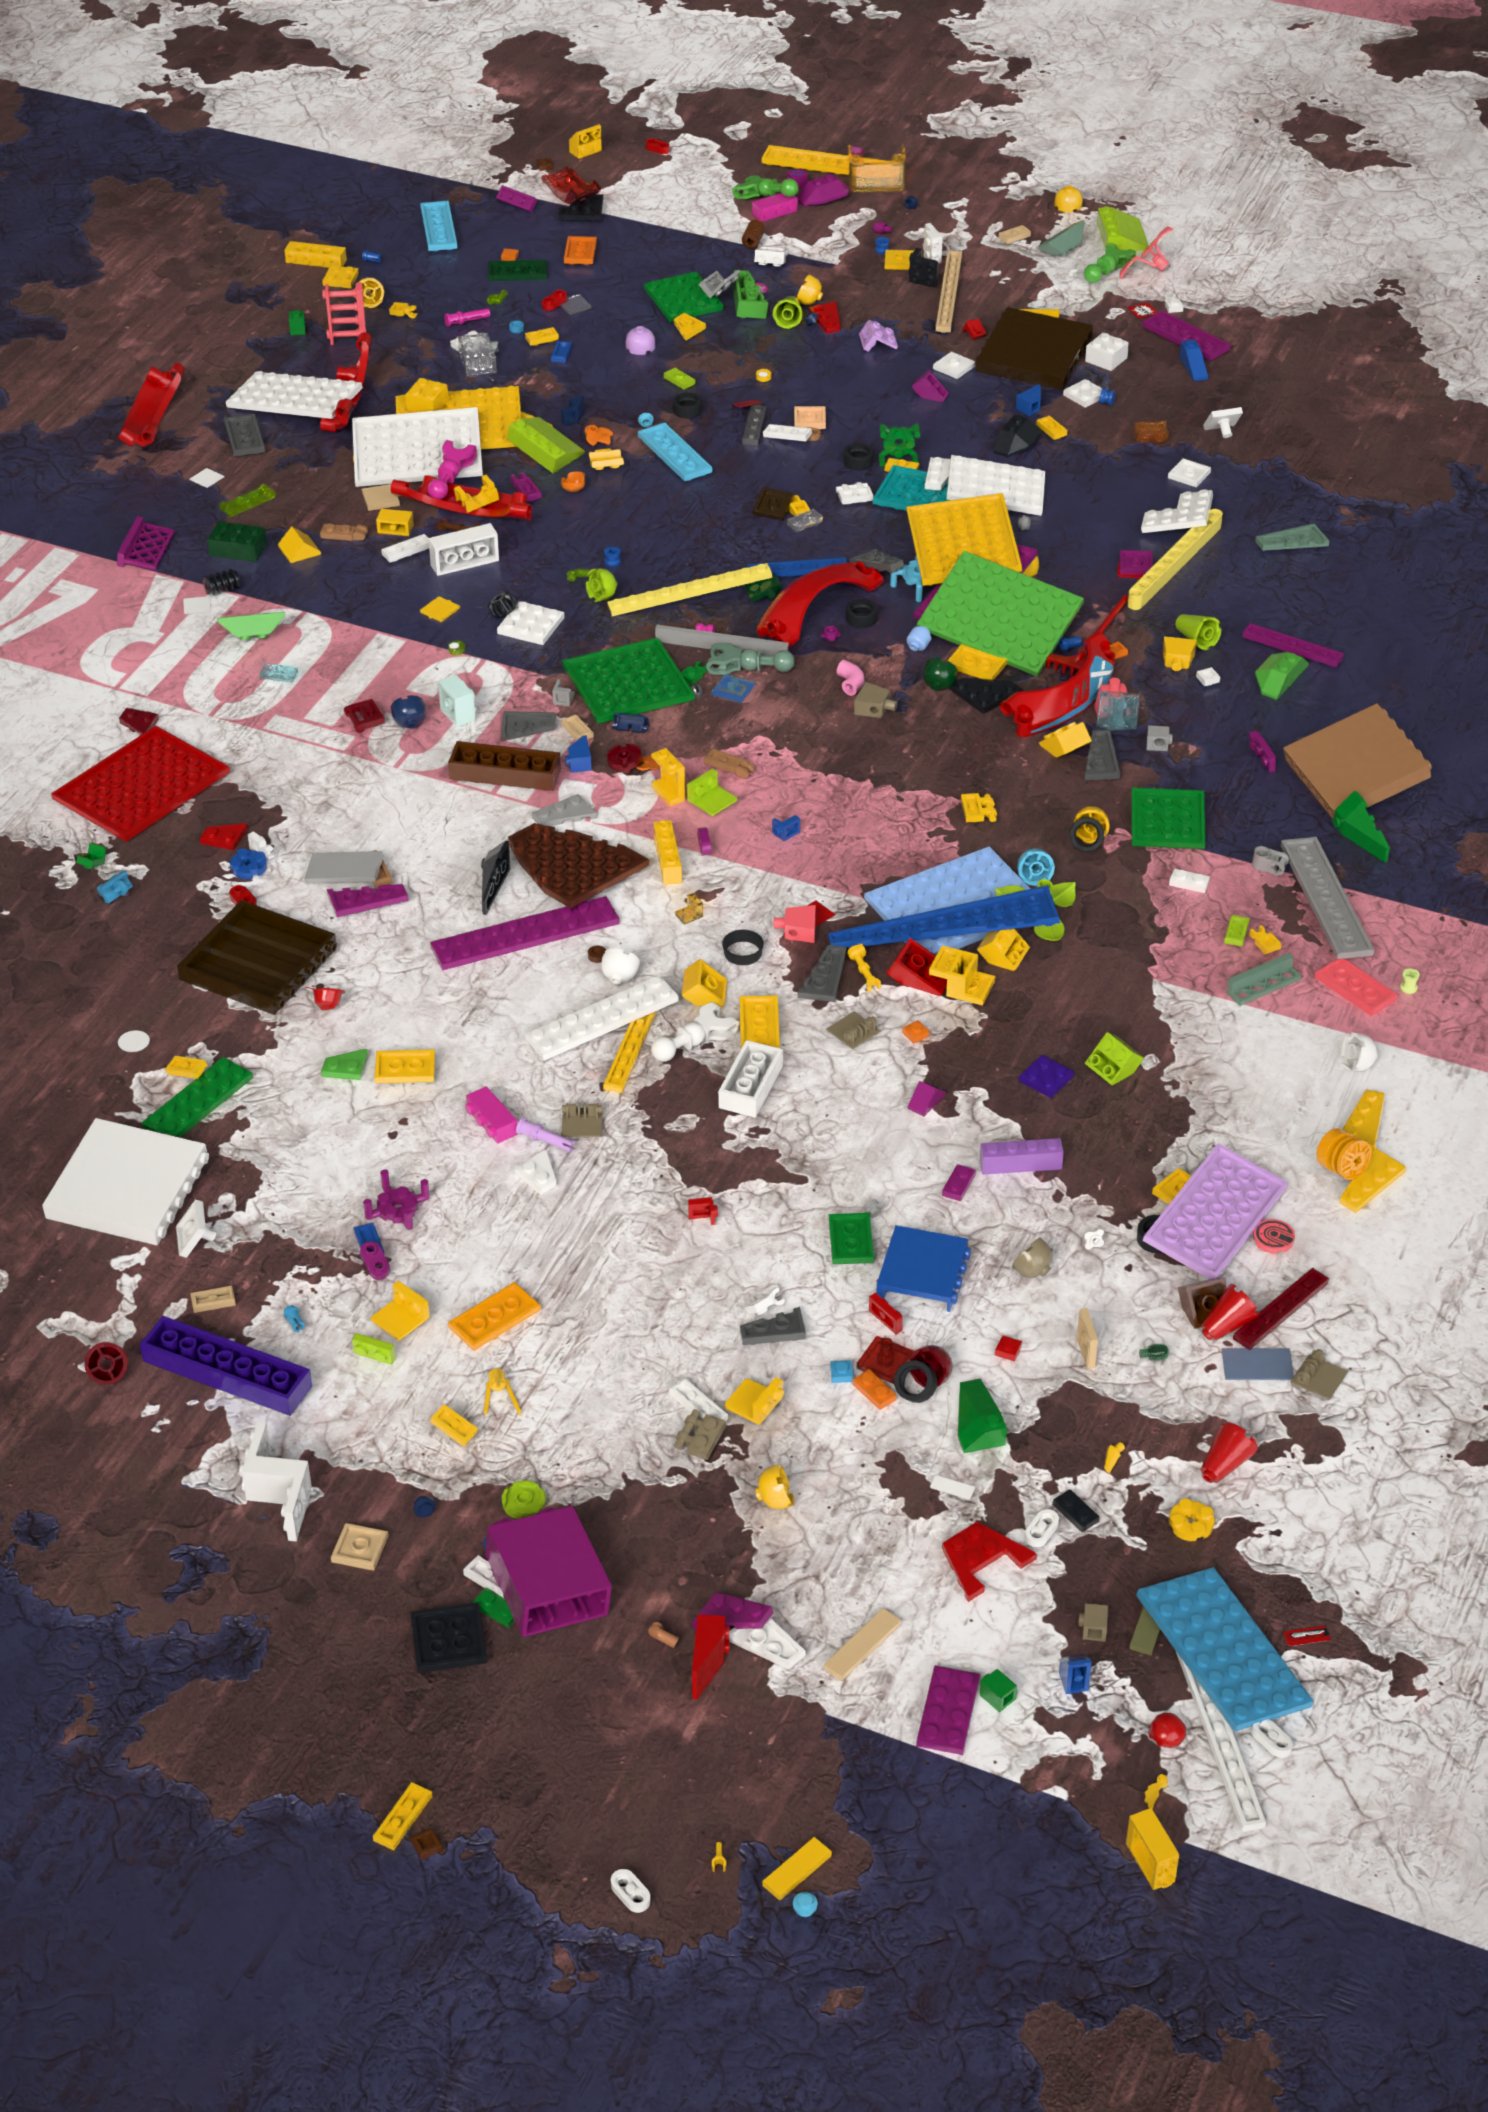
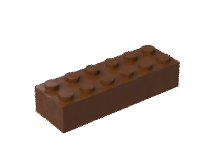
M456 741L448 761L449 779L553 791L561 771L560 752Z

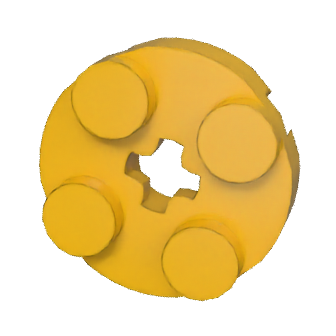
M1187 1498L1181 1499L1179 1504H1176L1171 1509L1169 1525L1173 1528V1533L1183 1540L1197 1541V1538L1203 1536L1206 1538L1212 1533L1214 1527L1213 1509L1197 1501H1191ZM1192 1518V1519H1195L1196 1521H1193L1192 1523H1189V1522H1188V1519Z

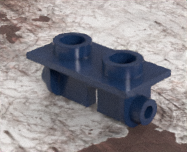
M614 713L615 721H613L612 727L617 731H628L629 726H632L631 732L644 733L648 731L650 724L647 716Z

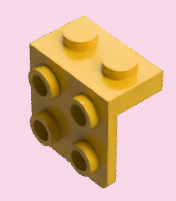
M775 1377L766 1387L751 1379H744L725 1402V1409L761 1425L783 1398V1380Z

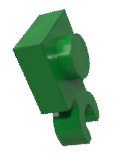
M701 661L695 663V667L688 666L680 673L688 684L694 685L708 671L706 665L701 667Z

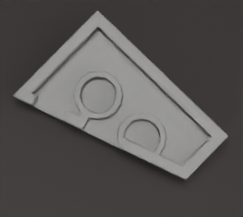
M579 794L532 812V819L537 824H542L543 826L560 825L567 820L578 822L581 821V818L590 817V819L597 818V813Z

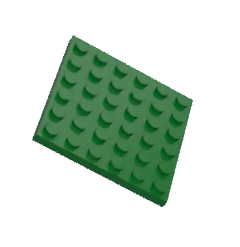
M658 637L562 660L564 670L597 724L615 720L614 713L637 715L695 700V694Z

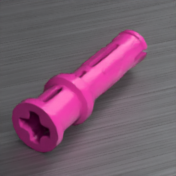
M486 308L465 313L460 311L455 314L446 313L444 315L445 324L447 327H450L454 324L462 325L467 321L490 318V310Z

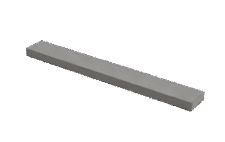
M656 625L655 636L662 643L711 649L712 645L716 643H729L736 648H742V652L748 649L758 652L761 649V654L765 656H774L781 650L789 651V643L664 625Z

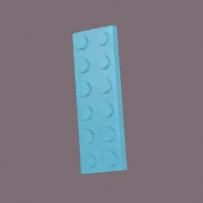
M449 201L420 203L428 251L457 249Z
M666 423L638 431V437L684 481H690L712 473V466Z

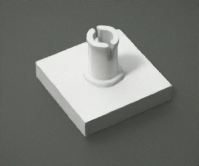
M1242 408L1212 411L1203 424L1204 429L1221 428L1223 438L1231 437L1233 434L1230 427L1234 426L1243 414Z
M195 1199L176 1226L179 1256L186 1258L201 1238L212 1242L216 1236V1229L205 1226L203 1202Z

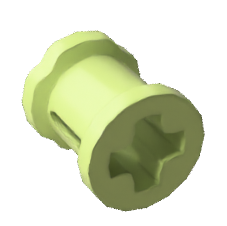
M1412 968L1404 970L1402 974L1404 979L1400 985V989L1404 993L1413 994L1417 991L1418 986L1416 982L1420 976L1417 970Z

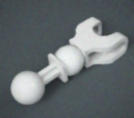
M711 1002L700 1008L699 1016L694 1019V1022L687 1023L683 1028H678L677 1037L673 1039L668 1037L657 1038L651 1046L652 1055L656 1060L666 1062L674 1057L676 1049L681 1046L690 1050L692 1046H698L703 1040L705 1042L710 1040H727L738 1033L740 1021L732 1016L719 1018L720 1006Z

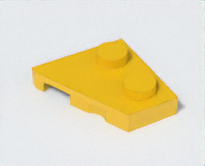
M686 313L674 319V325L686 341L706 329V323Z

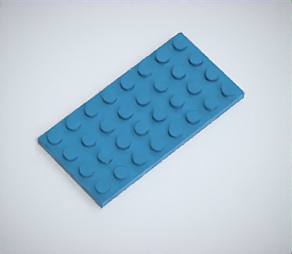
M1214 1567L1138 1589L1137 1598L1234 1732L1251 1727L1258 1722L1261 1724L1262 1721L1267 1719L1273 1720L1312 1707L1313 1699Z

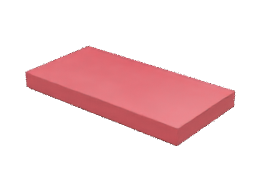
M1335 959L1315 972L1314 977L1370 1016L1397 1000L1398 994L1346 959Z

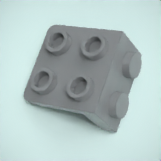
M737 270L725 280L718 271H715L698 285L709 298L714 295L717 297L739 278L738 274L741 271Z

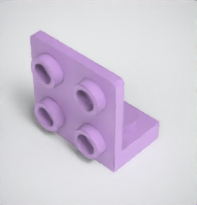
M868 320L859 333L863 349L868 352L875 346L877 340L894 349L898 348L894 331L889 327L881 326L877 321Z

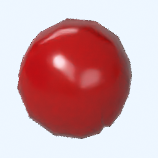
M1164 1712L1157 1715L1151 1722L1148 1736L1153 1738L1159 1747L1174 1748L1179 1746L1185 1739L1186 1726L1177 1715Z

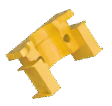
M487 474L481 476L483 486L477 496L471 497L460 486L454 488L456 501H462V506L466 507L467 513L499 500L494 482L489 479Z

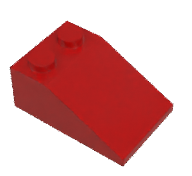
M909 938L900 949L886 972L888 976L901 985L941 996L947 987V979L929 975V969L936 955L912 938Z
M701 1614L697 1616L692 1665L693 1700H697L724 1664L725 1654H729L730 1626L726 1625V1616Z

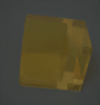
M694 893L687 895V907L675 911L676 917L684 925L702 918L703 902Z

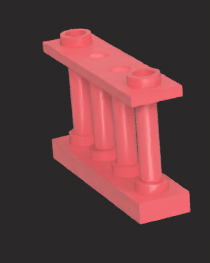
M362 282L356 283V289L347 291H329V284H325L323 299H326L329 324L327 339H330V344L334 345V337L357 336L358 338L360 333L366 332ZM353 296L357 298V302H354V304L330 305V297ZM355 310L358 311V315L355 317L332 318L331 311ZM359 324V329L348 331H333L332 325Z

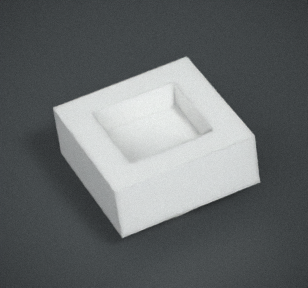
M1212 667L1197 671L1196 673L1197 679L1204 686L1220 682V676Z

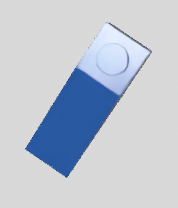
M1196 340L1182 341L1179 358L1192 380H1208L1207 370Z

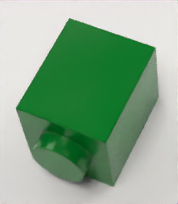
M294 310L289 312L291 335L306 334L304 311Z
M996 1669L981 1679L980 1696L998 1712H1001L1016 1700L1017 1685L1000 1670Z

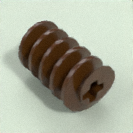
M754 219L748 223L742 236V243L746 248L755 249L758 247L765 229L761 221Z

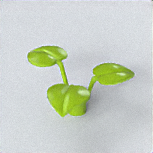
M1047 879L1039 880L1037 887L1048 885L1056 906L1068 907L1074 903L1076 897L1075 882L1052 885V882ZM1008 885L1000 888L996 887L995 894L996 896L1024 891L1025 889L1017 885ZM1060 920V923L1052 926H1034V932L1045 940L1058 941L1064 935V925Z

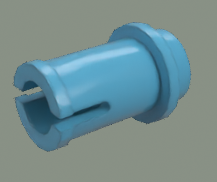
M289 1305L284 1309L283 1316L289 1321L294 1332H300L297 1324L303 1330L305 1323L299 1315V1308Z

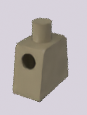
M868 682L864 683L854 701V715L881 718L886 710L896 711L897 701L890 700V691L888 689Z

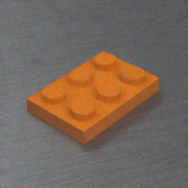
M568 236L564 263L570 265L593 264L597 237Z

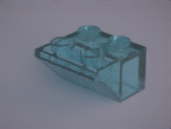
M1118 691L1100 692L1097 726L1110 731L1137 729L1141 694Z

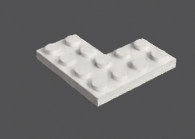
M1206 489L1199 492L1187 491L1180 494L1177 509L1166 508L1161 511L1150 510L1145 512L1141 526L1142 533L1207 526L1213 491Z

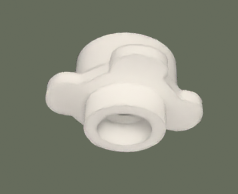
M1100 1228L1087 1230L1084 1234L1085 1248L1089 1250L1092 1247L1103 1246L1102 1235L1104 1231Z

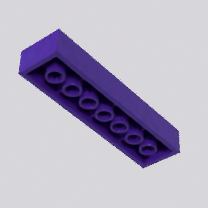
M162 1316L140 1343L143 1362L289 1416L292 1415L312 1388L311 1372L308 1368L166 1316Z

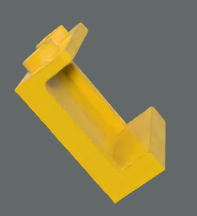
M667 748L652 753L651 757L660 766L661 778L652 782V788L669 806L685 801V767Z

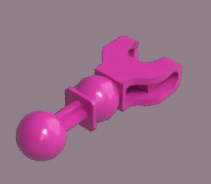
M445 441L442 446L443 462L438 468L439 479L431 481L428 485L430 497L440 500L446 497L448 493L447 482L453 483L454 478L458 476L463 468L469 467L474 463L477 456L476 445L468 444L463 449H456L453 446L454 441Z

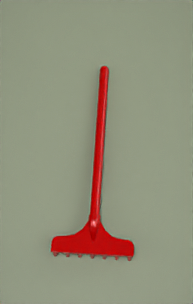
M1128 595L1122 596L1096 631L1103 633L1128 601ZM1085 647L1077 655L1073 656L1050 654L1046 657L1047 669L1050 668L1052 661L1055 662V671L1058 670L1059 664H1062V673L1065 674L1066 668L1069 666L1070 675L1073 676L1075 668L1079 672L1086 662L1087 651Z

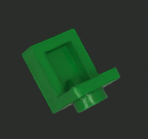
M93 842L89 843L88 853L77 856V863L87 869H94L96 866L103 865L106 847Z

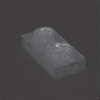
M814 509L787 519V525L796 532L823 522V516Z

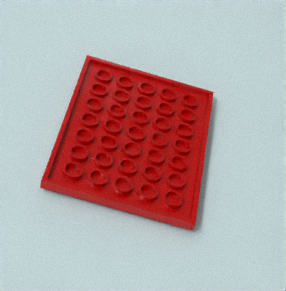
M154 726L52 792L51 796L56 802L127 842L230 773V767L158 726Z

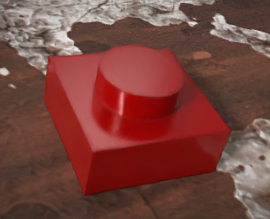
M1002 1335L995 1349V1356L1015 1362L1022 1348V1341Z

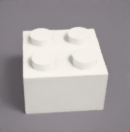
M1102 333L1086 346L1085 362L1112 371L1127 359L1129 342L1110 336L1107 333Z

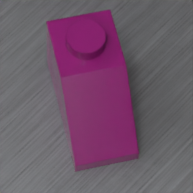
M930 370L918 377L911 386L921 398L943 402L949 394Z

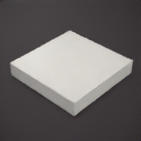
M1183 458L1168 473V478L1197 487L1211 473V467Z

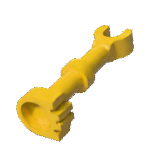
M863 944L852 946L847 954L851 960L856 961L859 972L864 975L867 982V991L871 992L872 985H875L879 990L881 981L872 976L870 966L863 960L864 956H866Z

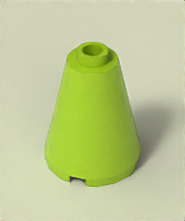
M788 296L782 299L773 309V318L777 325L786 329L797 326L803 316L802 308L795 296Z
M1182 614L1175 623L1176 629L1186 638L1196 640V646L1202 650H1208L1210 646H1215L1221 635L1220 621L1211 616Z

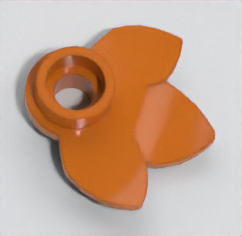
M595 425L585 427L586 440L590 445L595 446L597 442L610 445V437L613 436L611 430Z
M651 755L642 756L644 763L636 767L643 771L660 768Z

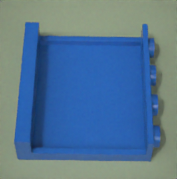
M895 1225L877 1281L876 1293L884 1299L887 1291L947 1302V1312H950L952 1304L957 1302L958 1292L956 1290L960 1289L962 1285V1277L960 1276L965 1274L967 1262H965V1259L969 1260L971 1248L968 1247V1238Z

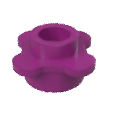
M827 626L824 628V632L821 633V637L826 638L828 641H835L836 637L841 636V633L835 626Z

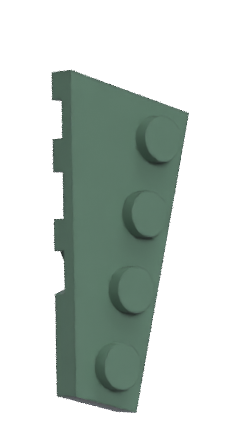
M1315 524L1256 536L1255 540L1263 551L1329 546L1328 538Z

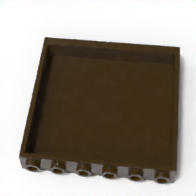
M1007 307L1005 312H1002L1000 320L996 322L995 329L991 331L989 339H986L985 346L981 348L979 356L975 358L976 372L1064 390L1084 354L1086 346L1092 339L1093 325Z

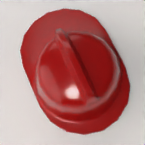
M309 988L313 990L315 1004L321 1010L334 1009L339 1005L342 994H345V991L340 989Z

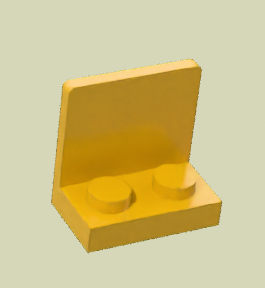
M398 1280L392 1285L394 1299L371 1316L370 1319L379 1328L396 1340L401 1341L430 1317L428 1301Z

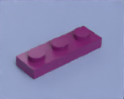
M503 185L496 197L500 201L531 213L537 202L535 197Z

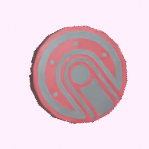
M1276 1219L1261 1221L1253 1232V1240H1255L1257 1247L1272 1254H1276L1278 1251H1288L1293 1246L1295 1239L1294 1230L1284 1221Z

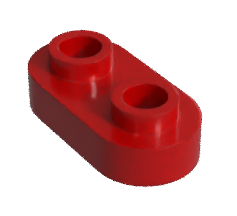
M559 289L545 297L541 302L542 309L552 311L566 302L568 299L566 291Z
M236 885L230 889V899L235 905L240 900L257 905L256 898L245 886Z

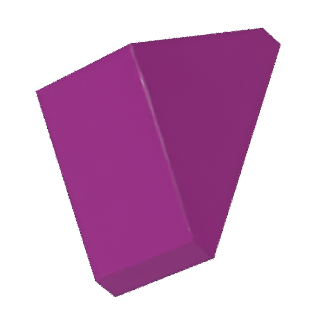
M919 1081L909 1102L908 1109L925 1117L946 1095V1091Z

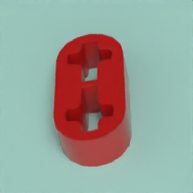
M653 138L647 139L646 149L659 154H668L670 152V144Z

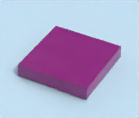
M1120 550V574L1145 575L1153 567V551Z

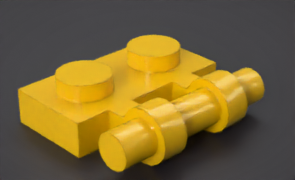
M979 793L961 794V803L966 822L984 821L986 816L991 822L996 821L997 811L994 808V799L991 798L990 794H986L981 798Z

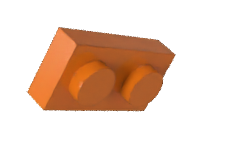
M870 1369L853 1378L852 1385L879 1410L896 1401L897 1394Z

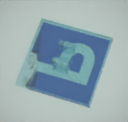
M726 674L713 688L710 695L742 703L754 688L756 682Z

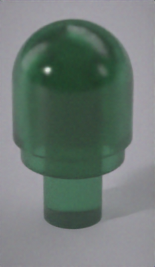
M1151 1344L1147 1349H1140L1139 1356L1140 1358L1148 1357L1152 1361H1163L1169 1356V1348L1165 1344Z

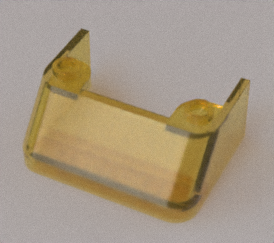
M901 144V154L893 155L891 162L864 163L861 156L852 155L851 145H848L847 165L851 191L878 192L902 191L905 189L906 157L904 144Z

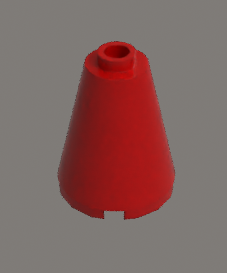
M1231 1283L1226 1288L1201 1325L1203 1328L1201 1332L1209 1341L1211 1339L1217 1341L1260 1315V1312H1255L1257 1309L1256 1305L1242 1290L1239 1292L1234 1290L1235 1284Z
M1226 1422L1219 1427L1200 1469L1205 1481L1209 1483L1220 1482L1255 1455L1258 1445L1252 1436L1248 1439L1244 1435L1246 1431L1231 1422Z

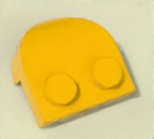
M608 448L589 452L590 466L595 468V470H602L605 466L619 468L620 465L624 464L620 449L611 450Z

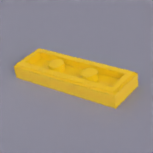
M411 1782L373 1835V1841L391 1850H395L432 1798V1791Z
M813 1837L763 1880V1887L779 1901L782 1900L832 1856V1851Z

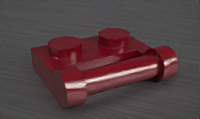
M373 699L351 704L343 709L345 715L354 724V729L357 733H362L366 728L385 723V718ZM355 712L360 713L361 717L363 718L362 721H359V719L355 715Z

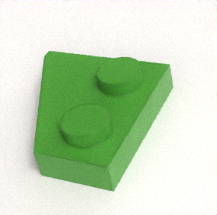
M368 1049L325 1058L321 1070L322 1077L360 1080L368 1057Z

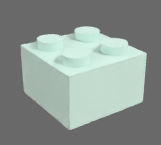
M457 675L438 681L440 710L452 723L459 727L475 721L476 708L474 706L475 694L473 690L469 689L465 682Z

